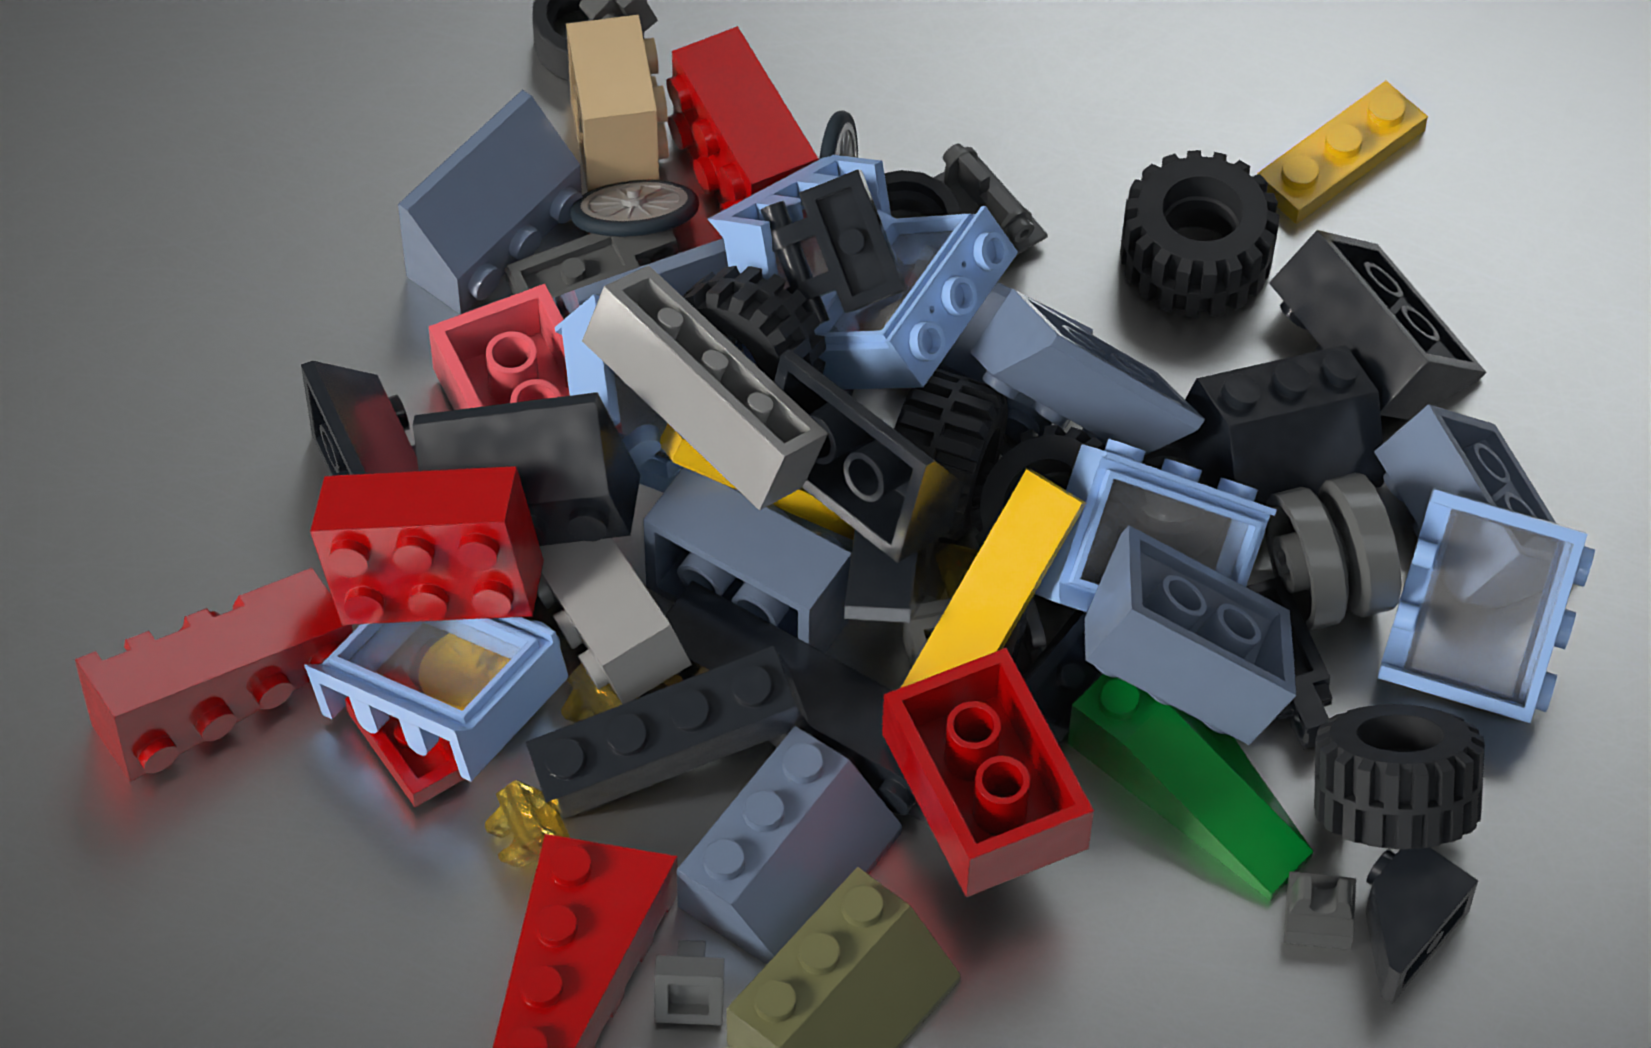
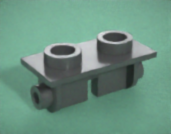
M957 143L946 150L943 155V161L946 163L945 171L933 178L942 181L955 194L962 214H976L981 206H986L1018 251L1017 255L1048 237L1047 232L1032 217L1030 211L1022 206L979 158L977 152L972 147L964 148L960 143Z

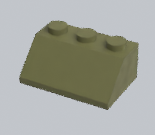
M857 867L726 1008L727 1044L732 1048H901L961 981V974L913 908Z

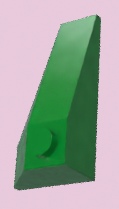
M1105 674L1072 704L1067 744L1270 901L1287 884L1289 872H1298L1312 858V848L1234 737L1226 733L1215 732L1196 717L1172 705L1161 704L1140 688L1118 677H1110Z

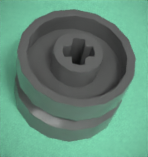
M1352 473L1326 480L1320 488L1318 497L1311 489L1305 487H1298L1270 495L1266 501V506L1277 510L1275 516L1270 515L1265 530L1272 570L1275 577H1280L1287 592L1292 594L1309 632L1339 624L1345 617L1347 608L1357 616L1367 617L1393 610L1400 601L1402 583L1395 536L1385 506L1376 488L1364 474Z

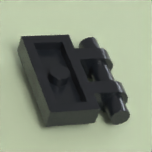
M857 169L800 192L799 195L808 217L792 223L784 201L760 209L764 221H769L772 250L777 253L790 286L786 290L793 294L798 289L807 299L802 304L803 308L807 313L815 311L821 324L830 320L821 299L822 296L836 291L844 312L850 313L907 290L862 170ZM814 237L817 239L828 268L827 272L815 277L811 273L800 244Z

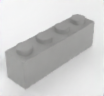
M649 265L605 285L582 342L759 511L802 488L828 433Z
M612 538L592 542L581 541L540 546L544 563L537 595L546 609L555 604H558L561 608L559 612L552 616L570 647L574 649L583 643L587 648L578 657L598 690L610 684L622 704H625L692 665L671 624Z

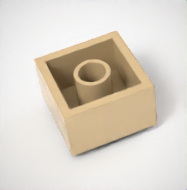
M639 15L566 24L570 95L587 192L614 183L659 180V160L669 158L667 133L664 122H668L664 87L663 85L657 86L656 77L653 75L659 73L654 38L643 39Z

